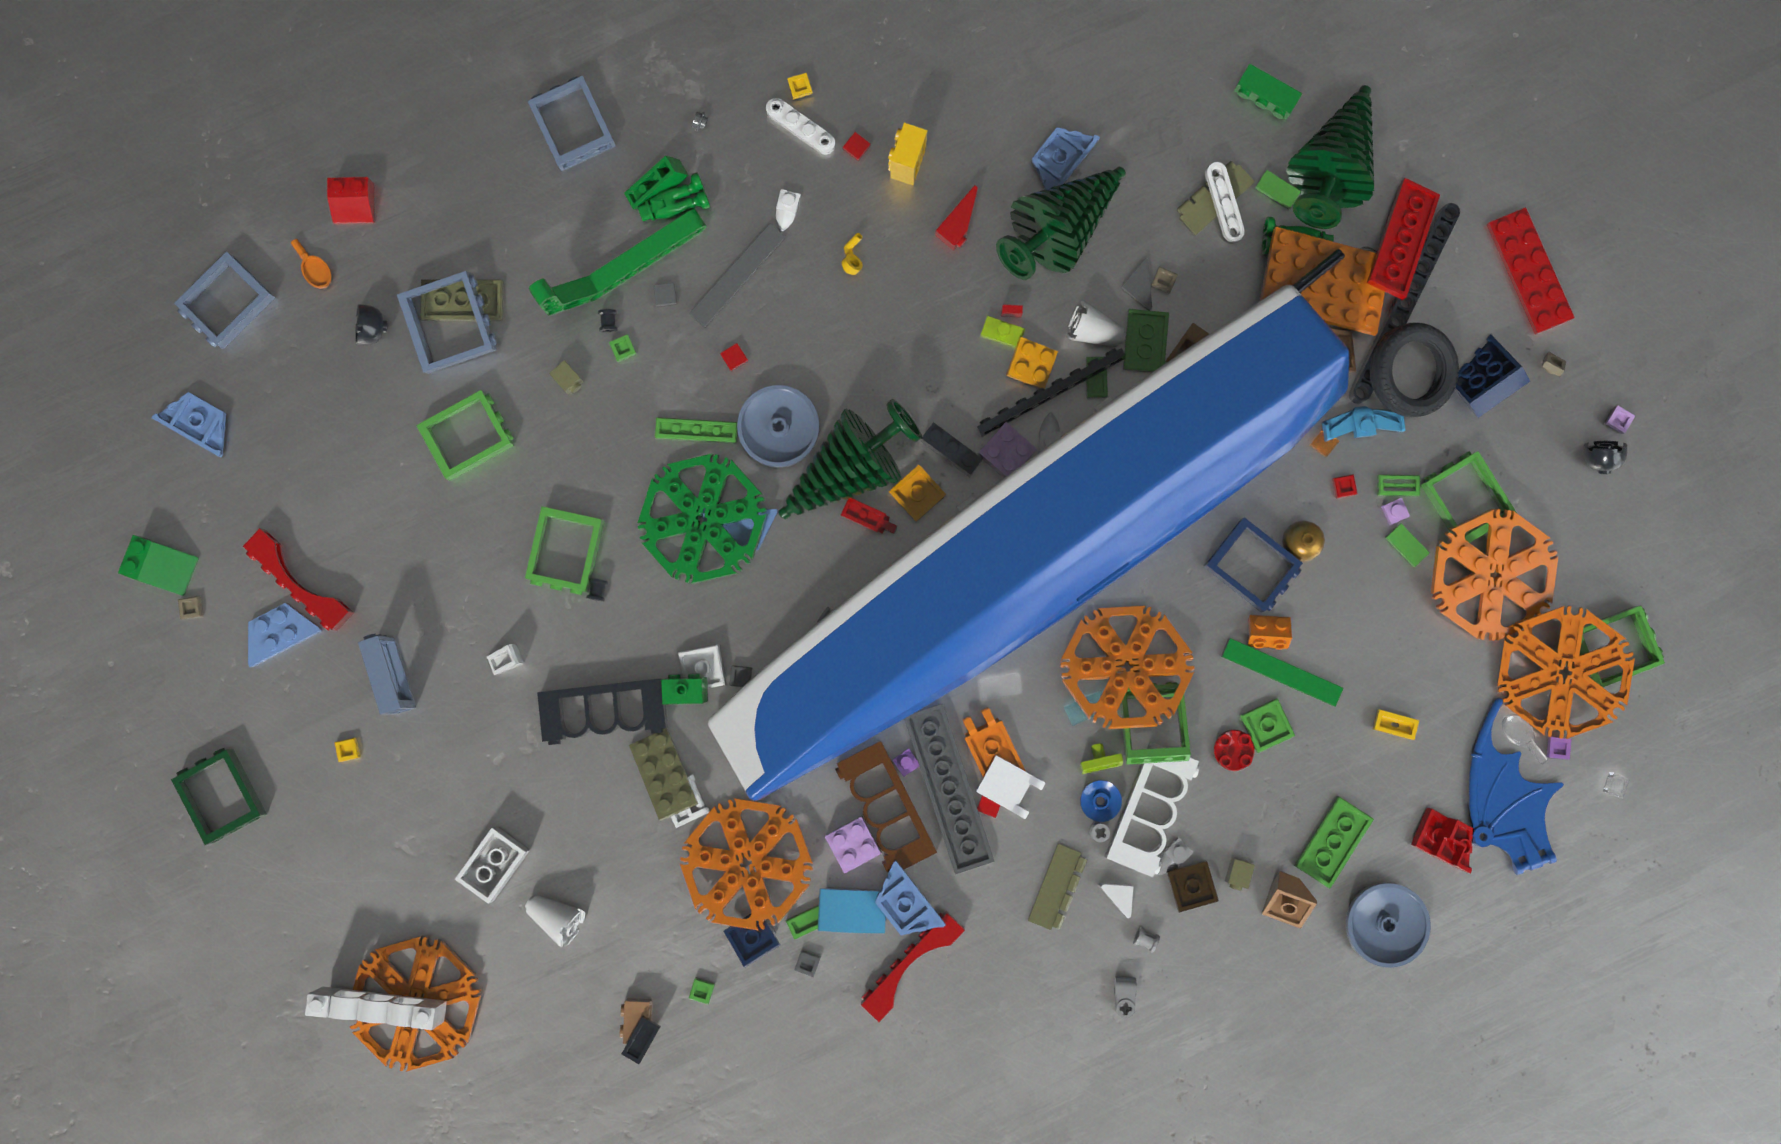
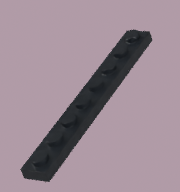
M1116 348L1111 349L1105 354L1104 358L1091 360L1087 363L1088 366L1082 370L1077 368L1069 373V377L1065 379L1058 378L1051 383L1052 386L1049 388H1040L1033 393L1034 396L1018 400L1015 403L1016 406L1010 409L1008 407L1003 408L997 412L998 415L994 418L987 417L979 422L980 425L977 426L981 437L1002 427L1005 422L1009 423L1125 360L1126 354L1122 348L1118 350Z

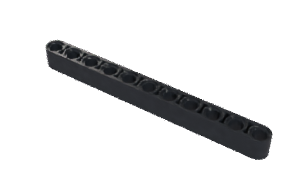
M1448 203L1437 212L1429 228L1418 264L1425 266L1426 271L1422 272L1419 270L1417 264L1412 282L1417 285V290L1410 287L1407 297L1403 299L1407 301L1408 308L1401 305V299L1395 298L1349 391V398L1353 403L1361 404L1371 397L1374 389L1371 380L1366 378L1365 372L1370 371V362L1374 349L1383 335L1397 327L1392 323V317L1399 320V326L1408 322L1460 216L1458 205ZM1445 211H1449L1452 214V218H1448L1445 215ZM1436 228L1442 230L1443 236H1439L1436 233ZM1427 246H1431L1434 249V254L1428 252ZM1357 389L1363 390L1364 398L1357 396Z

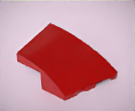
M1427 808L1411 845L1466 873L1471 874L1472 867L1469 866L1470 853H1472L1473 828L1458 819L1448 818L1432 808Z

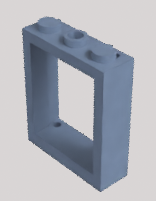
M583 76L573 77L568 80V83L563 85H555L550 88V91L544 94H536L528 101L561 171L616 146ZM582 88L604 136L560 156L538 108Z
M226 251L174 304L179 308L177 312L182 317L193 321L191 325L199 333L204 332L208 336L206 338L208 343L213 347L219 346L224 349L275 297L233 255ZM230 266L259 296L217 336L188 306Z
M376 633L364 636V640L358 642L380 715L399 714L415 709L416 706L395 639L387 637V635H376Z

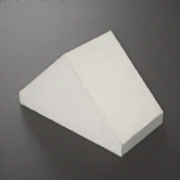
M509 644L487 656L494 675L524 664L518 646L515 644Z
M1101 882L1099 884L1100 888L1124 916L1129 919L1132 912L1133 886Z

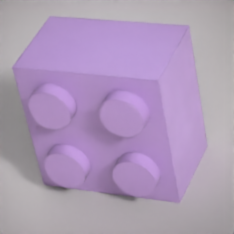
M1005 422L978 455L999 475L1005 478L1027 462L1037 448Z
M862 816L825 835L844 874L881 854Z

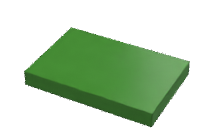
M1128 309L1124 351L1126 356L1123 370L1154 372L1165 364L1169 312Z

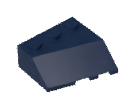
M1492 334L1486 339L1488 342L1474 352L1475 357L1460 368L1455 388L1466 405L1478 418L1530 382L1523 367Z

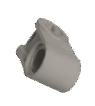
M1115 977L1114 979L1115 1011L1120 1017L1125 1019L1132 1017L1135 1013V997L1137 992V980L1135 977ZM1124 1003L1130 1007V1009L1126 1010V1013H1123L1120 1009Z

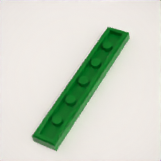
M1229 638L1221 656L1333 707H1336L1344 689Z

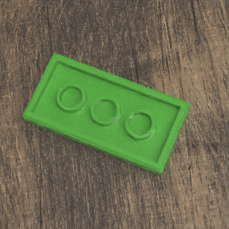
M1337 796L1294 866L1331 889L1374 819Z

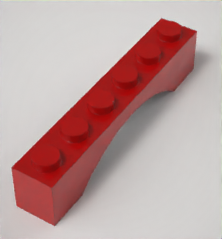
M259 528L243 545L247 550L246 555L253 561L258 560L262 564L261 569L268 575L273 574L277 578L275 582L283 589L287 588L292 592L290 596L298 603L302 602L306 605L305 610L313 617L316 615L321 620L319 623L328 631L330 629L338 631L354 614L340 599L319 596L299 584L285 564L281 543L267 530Z
M947 911L944 914L939 913V916L946 923L944 927L922 931L918 935L919 941L915 945L911 943L904 950L905 956L901 960L897 958L890 965L891 971L887 975L883 973L876 980L877 986L873 990L869 988L862 995L863 1001L861 1006L878 1022L894 1007L897 985L909 965L928 951L939 947L951 946L965 931V928Z

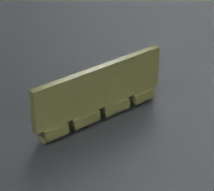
M1230 161L1225 167L1235 199H1237L1255 181L1240 164L1236 166L1234 162ZM1204 186L1190 197L1195 204L1187 199L1177 208V211L1181 214L1179 218L1194 235H1197L1217 217L1210 190L1208 191Z
M1058 843L1029 916V922L1049 930L1052 927L1061 929L1065 915L1058 913L1059 909L1065 912L1068 911L1073 896L1066 894V891L1069 890L1075 893L1081 878L1073 873L1074 871L1083 873L1087 863V859L1080 857L1081 852Z

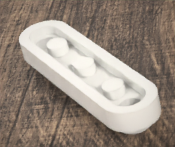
M773 98L768 101L766 111L772 120L819 153L827 155L833 152L835 149V139L830 133L782 99ZM775 105L780 107L778 110L772 109ZM823 140L829 141L827 145H823L821 142Z
M1214 162L1206 168V180L1222 234L1227 241L1236 242L1244 236V226L1227 169L1222 163ZM1213 170L1217 171V177L1212 175ZM1230 229L1235 230L1234 236L1230 234Z

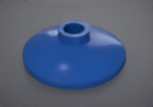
M1098 780L1084 788L1080 804L1088 818L1097 822H1106L1113 819L1119 813L1122 806V797L1115 785L1108 781ZM1098 797H1103V804H1097Z

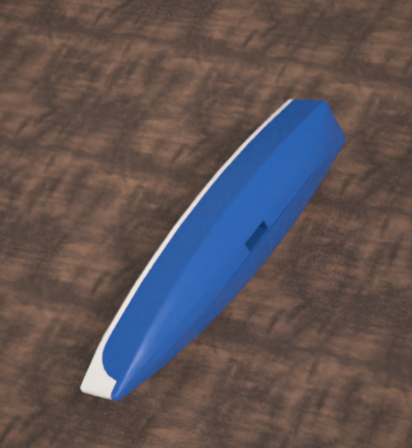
M1285 285L1174 357L1112 400L1108 397L1094 407L1092 415L1029 459L978 498L970 496L956 506L959 511L957 514L899 557L787 647L709 718V728L745 789L747 796L754 801L766 797L974 678L1075 611L1239 491L1289 452L1346 393L1349 378V350L1347 346L1294 286Z

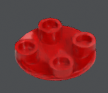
M1228 730L1217 738L1214 745V755L1217 762L1223 768L1230 771H1238L1251 765L1255 749L1250 735L1240 730Z

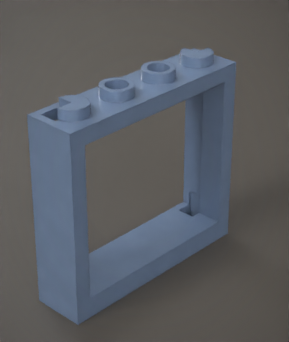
M464 271L397 294L423 373L430 374L497 351V338L490 331L489 325H491L488 314L484 313L482 307L485 305L481 294H478L476 289L478 283L470 272ZM463 280L484 345L433 362L412 298Z

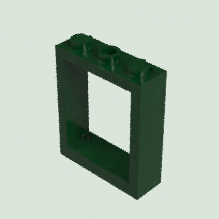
M221 748L213 753L214 756L210 759L203 758L194 763L195 767L188 769V767L176 773V777L171 779L204 845L213 844L267 815L233 749L225 750V748ZM225 760L251 811L211 833L185 780Z

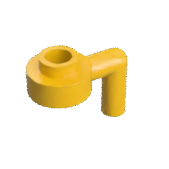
M856 233L844 245L846 256L841 263L843 270L851 275H856L863 268L862 261L853 254L852 250L862 239L860 233Z

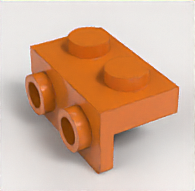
M1249 615L1248 646L1275 648L1278 650L1289 648L1292 640L1291 617Z

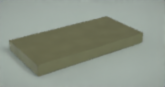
M421 279V286L440 279ZM463 280L422 294L420 320L476 321ZM476 280L478 286H476L477 292L481 294L485 304L482 306L484 313L488 314L490 321H503V280Z

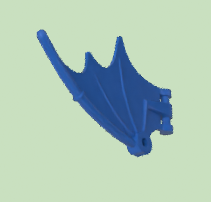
M1497 698L1485 718L1473 753H1471L1469 810L1473 827L1472 843L1479 847L1494 845L1501 848L1510 856L1515 874L1520 875L1525 870L1529 869L1532 871L1543 867V864L1557 862L1546 832L1545 813L1549 800L1564 784L1562 782L1533 783L1525 780L1519 772L1521 752L1501 754L1495 749L1492 743L1491 730L1494 719L1503 704V699ZM1481 833L1484 835L1482 840L1479 838ZM1544 849L1545 855L1540 856L1538 851ZM1524 856L1525 862L1520 863L1518 857Z

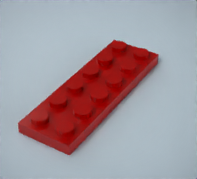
M1407 178L1401 181L1367 280L1368 284L1403 300L1407 297L1440 194Z
M1526 207L1486 224L1534 334L1536 335L1574 319L1575 317Z

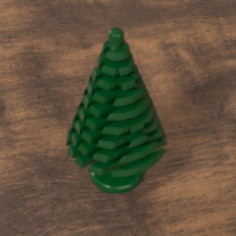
M1362 85L1359 91L1354 93L1343 105L1342 109H1338L1334 116L1288 162L1289 166L1286 168L1287 175H1289L1288 179L1291 184H1297L1295 188L1300 190L1302 194L1294 202L1293 212L1302 223L1318 229L1334 228L1341 222V208H1355L1364 205L1363 201H1369L1373 196L1372 101L1369 97L1371 88L1367 85Z
M1119 166L1113 171L1106 170L1083 179H1076L1051 187L1048 190L1044 189L1013 201L1011 208L1015 210L1010 212L1011 220L1014 221L1012 225L1014 231L1022 235L1018 236V238L1006 235L997 241L996 252L1004 267L1012 275L1022 280L1030 279L1036 271L1035 260L1049 270L1059 273L1070 272L1071 268L1074 269L1084 251L1083 249L1089 243V239L1098 226L1100 218L1103 217L1105 209L1107 210L1114 193L1118 190L1120 186L1119 181L1126 175L1124 168Z
M894 399L887 402V410L893 422L876 435L869 425L863 422L860 416L850 409H844L840 417L841 421L840 419L836 421L835 429L831 430L827 436L828 441L823 442L820 446V452L818 451L814 455L813 463L810 462L807 466V474L803 473L799 478L801 486L799 484L795 485L792 490L794 496L788 495L786 498L787 505L778 511L779 516L786 520L793 513L797 515L805 513L804 508L808 511L817 509L816 505L819 507L828 506L826 501L837 503L840 502L841 498L846 500L853 497V494H864L865 490L873 491L876 490L877 486L885 487L889 482L896 483L901 481L900 478L902 477L898 466L883 444L900 431L914 442L922 438L918 426L903 406Z

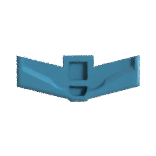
M1361 406L1323 421L1322 428L1324 441L1326 442L1351 431L1354 433V438L1377 435L1376 429L1404 432L1405 422L1404 416L1392 411L1370 409L1367 406Z

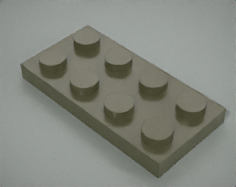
M667 728L662 733L652 734L629 745L660 821L698 804Z

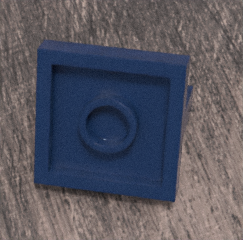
M751 914L747 915L743 919H748L751 916ZM767 920L764 921V930L760 928L759 922H757L759 931L730 926L723 931L745 968L781 945L775 936L776 931L774 927L768 924Z

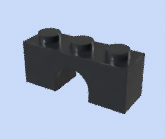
M934 422L921 438L923 444L935 453L943 455L953 463L954 467L969 478L983 460V458Z

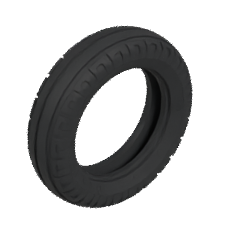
M1406 323L1390 330L1378 342L1370 362L1371 384L1376 396L1389 410L1406 417L1426 416L1440 409L1453 394L1459 376L1458 356L1452 342L1442 331L1425 323ZM1411 341L1420 342L1428 347L1436 362V377L1432 387L1425 395L1417 399L1409 398L1399 391L1395 385L1392 373L1393 361L1397 352Z

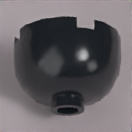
M358 304L356 312L357 324L355 327L356 345L375 344L381 339L382 333L387 332V321L383 320L379 309L369 305Z
M1604 440L1594 441L1592 446H1588L1589 442L1584 444V459L1587 465L1594 470H1598L1599 474H1611V470L1620 468L1626 460L1628 446L1626 443H1623V446H1619L1618 441Z

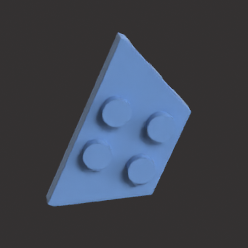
M1057 127L1031 160L1044 188L1048 190L1051 187L1064 184L1096 145L1100 137L1098 135H1085L1078 131L1070 132L1067 129Z
M186 393L177 402L169 404L165 410L152 416V419L218 457L223 456L226 413L192 393Z
M767 509V512L759 513V515H768L756 550L760 549L778 514V509ZM703 513L701 517L703 519V522H706L707 518L705 517V513ZM752 519L723 525L740 546L748 544L754 526Z
M284 603L248 622L249 667H254L323 630L308 620L306 616L296 611L291 605Z
M894 861L875 901L877 906L900 935L944 927L946 923L900 864Z

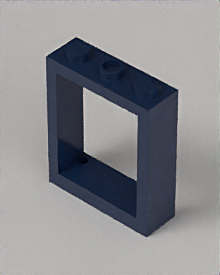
M1244 517L1237 523L1203 567L1257 610L1265 612L1266 610L1270 611L1276 604L1275 598L1278 594L1283 595L1289 587L1287 584L1291 578L1295 579L1302 571L1300 566L1303 563ZM1245 529L1292 565L1263 602L1217 566Z

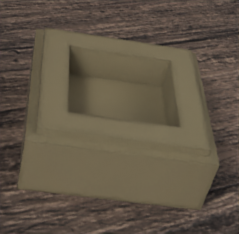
M1159 266L1151 287L1170 294L1178 274Z
M201 596L178 599L180 620L203 617Z

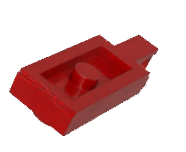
M853 498L847 500L840 515L877 533L883 534L884 530L895 534L897 530V525L889 522L890 517L886 513Z

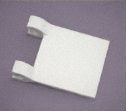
M996 755L976 792L1026 819L1029 811L1019 806L1029 785L1042 790L1045 782Z

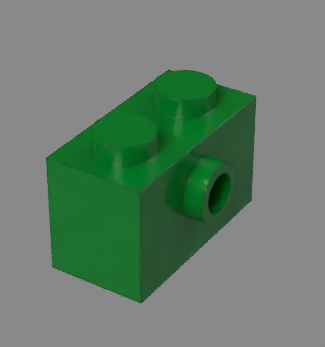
M700 673L688 674V677H681L680 674H668V678L661 680L662 704H703L708 702L707 677H701Z

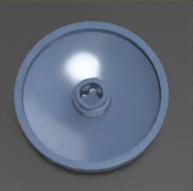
M784 385L768 386L756 391L743 404L737 422L738 436L746 452L757 462L770 467H787L803 460L814 448L819 436V418L813 403L799 390Z
M1395 883L1374 884L1362 890L1349 906L1346 916V932L1349 942L1358 955L1374 965L1386 968L1406 965L1422 953L1429 940L1431 922L1428 910L1421 898L1407 887Z

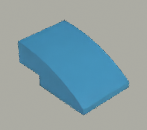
M820 888L818 931L885 933L886 916L875 903L880 890Z

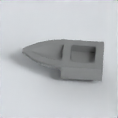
M1178 837L1161 855L1159 862L1162 865L1157 875L1167 874V871L1180 867L1193 854V851Z

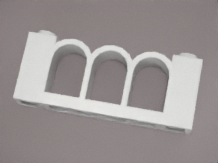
M1150 742L1147 749L1166 747ZM1190 758L1189 761L1141 764L1104 856L1105 858L1151 877L1159 873L1162 863L1159 862L1161 858L1156 855L1161 853L1166 846V835L1162 829L1170 827L1175 822L1177 809L1173 802L1179 801L1187 793V779L1192 780L1193 777L1196 778L1200 766H1198L1199 761ZM1152 766L1171 772L1179 778L1181 786L1175 796L1165 797L1144 788ZM1142 792L1167 803L1170 809L1167 821L1161 824H1154L1133 815ZM1131 819L1150 826L1158 832L1159 843L1156 848L1144 851L1122 842Z
M321 987L308 993L305 1015L341 1020H358L367 1023H387L393 1026L433 1030L444 1022L447 1001Z

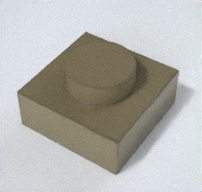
M1551 352L1545 355L1542 367L1548 373L1560 377L1565 371V360Z

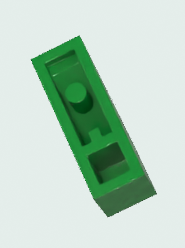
M665 155L624 194L631 207L636 210L638 206L646 204L645 201L648 200L649 202V199L655 195L675 188L689 175L680 159Z

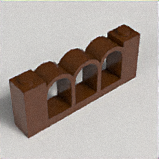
M881 741L836 763L838 767L835 770L840 780L843 778L845 782L850 780L852 795L857 800L866 802L863 807V816L870 826L878 828L876 841L878 847L887 853L883 855L885 860L882 861L887 873L890 871L894 861H897L904 870L937 853ZM883 763L894 785L870 797L859 795L854 787L856 778ZM896 789L907 811L886 822L876 823L872 821L867 813L869 804ZM910 816L920 837L895 849L885 847L880 838L883 829Z

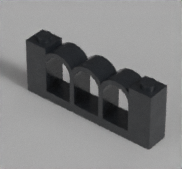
M662 679L537 692L542 742L548 741V745L561 744L560 740L566 739V736L569 738H579L585 736L590 730L596 734L607 735L613 733L619 727L625 731L632 732L645 727V730H651V734L662 733L663 728H668L666 704H662ZM641 690L643 720L638 726L630 727L623 722L619 692ZM612 693L614 723L609 729L601 730L596 727L593 721L591 695ZM583 696L586 718L585 727L579 733H572L565 726L562 698Z

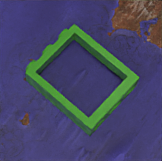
M480 390L416 425L442 474L449 481L514 446L511 441L514 437L508 428H504L502 424L504 419L499 411L494 410L492 405L495 402L489 393L486 394ZM481 401L502 441L452 468L431 427Z
M1470 451L1459 457L1461 461L1456 464L1453 461L1442 467L1443 471L1436 474V472H1433L1424 478L1426 482L1421 484V487L1448 530L1457 524L1433 485L1468 463L1472 464L1501 511L1500 517L1504 515L1505 509L1515 511L1479 451L1472 454ZM1483 523L1466 533V541L1470 543L1487 533L1489 524Z
M541 506L525 579L530 580L532 585L542 587V584L546 583L550 584L551 589L562 591L564 587L569 588L570 593L582 595V592L588 593L591 583L590 578H592L605 521ZM547 517L593 527L581 584L535 574Z
M1641 605L1633 606L1601 619L1606 624H1610L1631 616L1649 659L1635 665L1632 676L1665 663L1662 654L1663 650L1658 647L1655 640L1656 633L1650 627L1647 621L1648 614L1645 613V609ZM1587 624L1583 628V634L1597 629V627L1593 624ZM1583 635L1579 655L1589 652ZM1623 670L1602 679L1598 672L1588 676L1600 686L1606 687L1621 681Z
M1167 682L1165 685L1153 683L1162 697H1173L1179 686L1177 682ZM1129 688L1121 703L1122 718H1129L1127 699H1136ZM1184 695L1177 707L1181 747L1132 750L1130 728H1123L1126 765L1189 761L1191 752Z

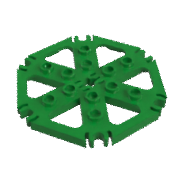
M708 454L667 464L672 471L662 467L666 474L663 478L658 474L654 475L660 481L659 483L653 478L651 479L637 522L638 524L646 522V525L638 526L639 530L646 529L647 531L645 536L640 537L641 540L649 539V541L642 543L672 578H674L675 574V579L680 580L681 575L686 574V583L691 582V584L738 574L733 566L737 570L742 571L743 569L739 566V563L742 560L747 564L751 563L745 557L746 554L752 560L754 559L768 515H759V513L767 512V508L759 509L758 507L760 502L765 501V498L757 497L763 495L762 492L733 460L730 461L729 458L725 457L724 462L719 464V455ZM703 465L706 468V473L697 497L682 481L679 473L682 469ZM728 475H734L747 489L746 497L719 504ZM659 491L665 492L682 513L656 519L652 518L650 511L656 493ZM705 513L707 521L700 524V520L697 518ZM752 519L754 526L746 546H740L723 527L725 524ZM686 534L677 561L669 562L657 548V541ZM708 541L722 556L725 564L720 569L700 572L698 566Z

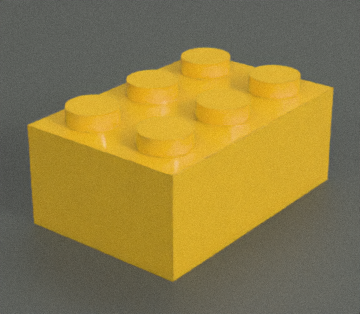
M907 123L903 124L902 129L898 128L895 136L896 147L891 148L888 156V171H891L892 179L914 186L926 151L928 130Z

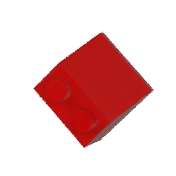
M368 177L327 178V199L334 224L374 223V183Z

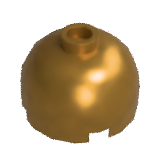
M1309 521L1293 523L1284 532L1282 539L1283 548L1301 562L1310 561L1317 557L1323 550L1325 543L1324 533L1321 528Z

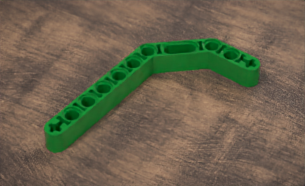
M692 209L586 277L551 287L543 278L530 285L529 290L538 305L548 316L593 302L703 232L707 226L696 209Z

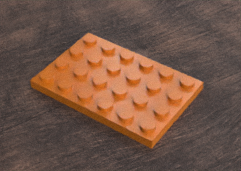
M1275 227L1272 233L1260 301L1285 285L1295 284L1334 251L1340 249L1345 254L1344 259L1300 294L1326 324L1373 336L1378 334L1385 291L1367 283L1376 253Z

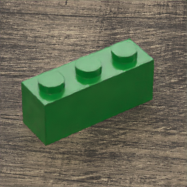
M1252 64L1248 65L1234 90L1240 97L1254 101L1255 105L1259 108H1266L1275 117L1285 120L1288 119L1302 95L1301 92Z

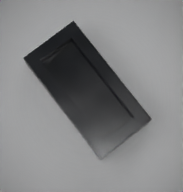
M642 1016L621 1055L640 1064L661 1026Z

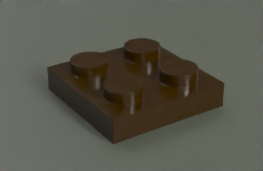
M1206 860L1166 872L1179 913L1219 901Z

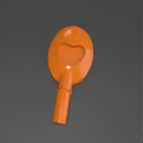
M298 239L291 241V245L303 260L301 271L306 281L318 289L328 287L332 280V274L328 265L317 256H309V253Z

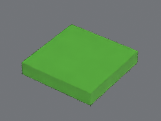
M1278 698L1239 715L1248 735H1250L1257 753L1295 736Z

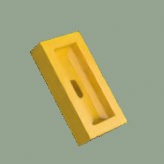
M1377 709L1373 730L1415 740L1420 720ZM1391 723H1397L1398 726L1394 727L1391 725Z

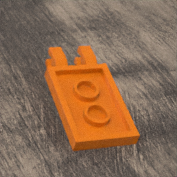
M988 707L981 710L986 724L980 727H975L970 716L962 719L968 731L965 733L966 737L964 739L982 777L986 774L996 755L1025 771L1002 720L994 719Z

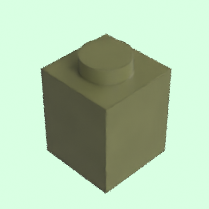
M565 360L549 373L568 395L576 393L582 387L583 380Z
M1231 857L1225 882L1230 883L1229 887L1239 891L1242 890V887L1248 889L1255 865Z

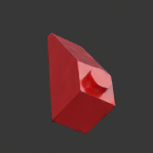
M976 185L972 187L935 231V236L953 251L957 246L961 248L967 241L966 236L978 190Z

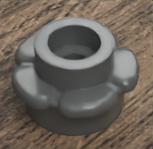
M696 112L692 127L696 128L697 131L700 128L704 129L708 118L705 117V112Z

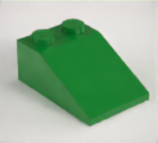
M132 535L118 574L184 596L199 557L141 536Z

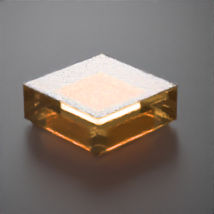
M1322 429L1310 446L1326 458L1339 443V440L1334 438L1325 442Z

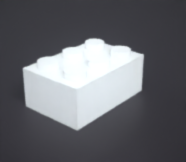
M492 827L455 880L489 904L496 899L530 850L499 827Z

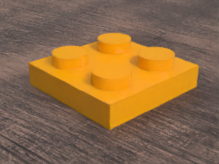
M1019 337L1006 376L1038 389L1043 387L1045 389L1058 351Z
M920 465L916 466L889 491L892 497L915 522L946 496V493Z

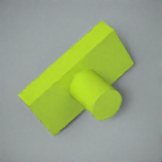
M987 316L980 336L1016 348L1019 337L1024 335L1025 328Z
M1103 743L1091 746L1094 759L1081 762L1080 768L1083 775L1119 767L1123 764L1122 754L1106 756Z

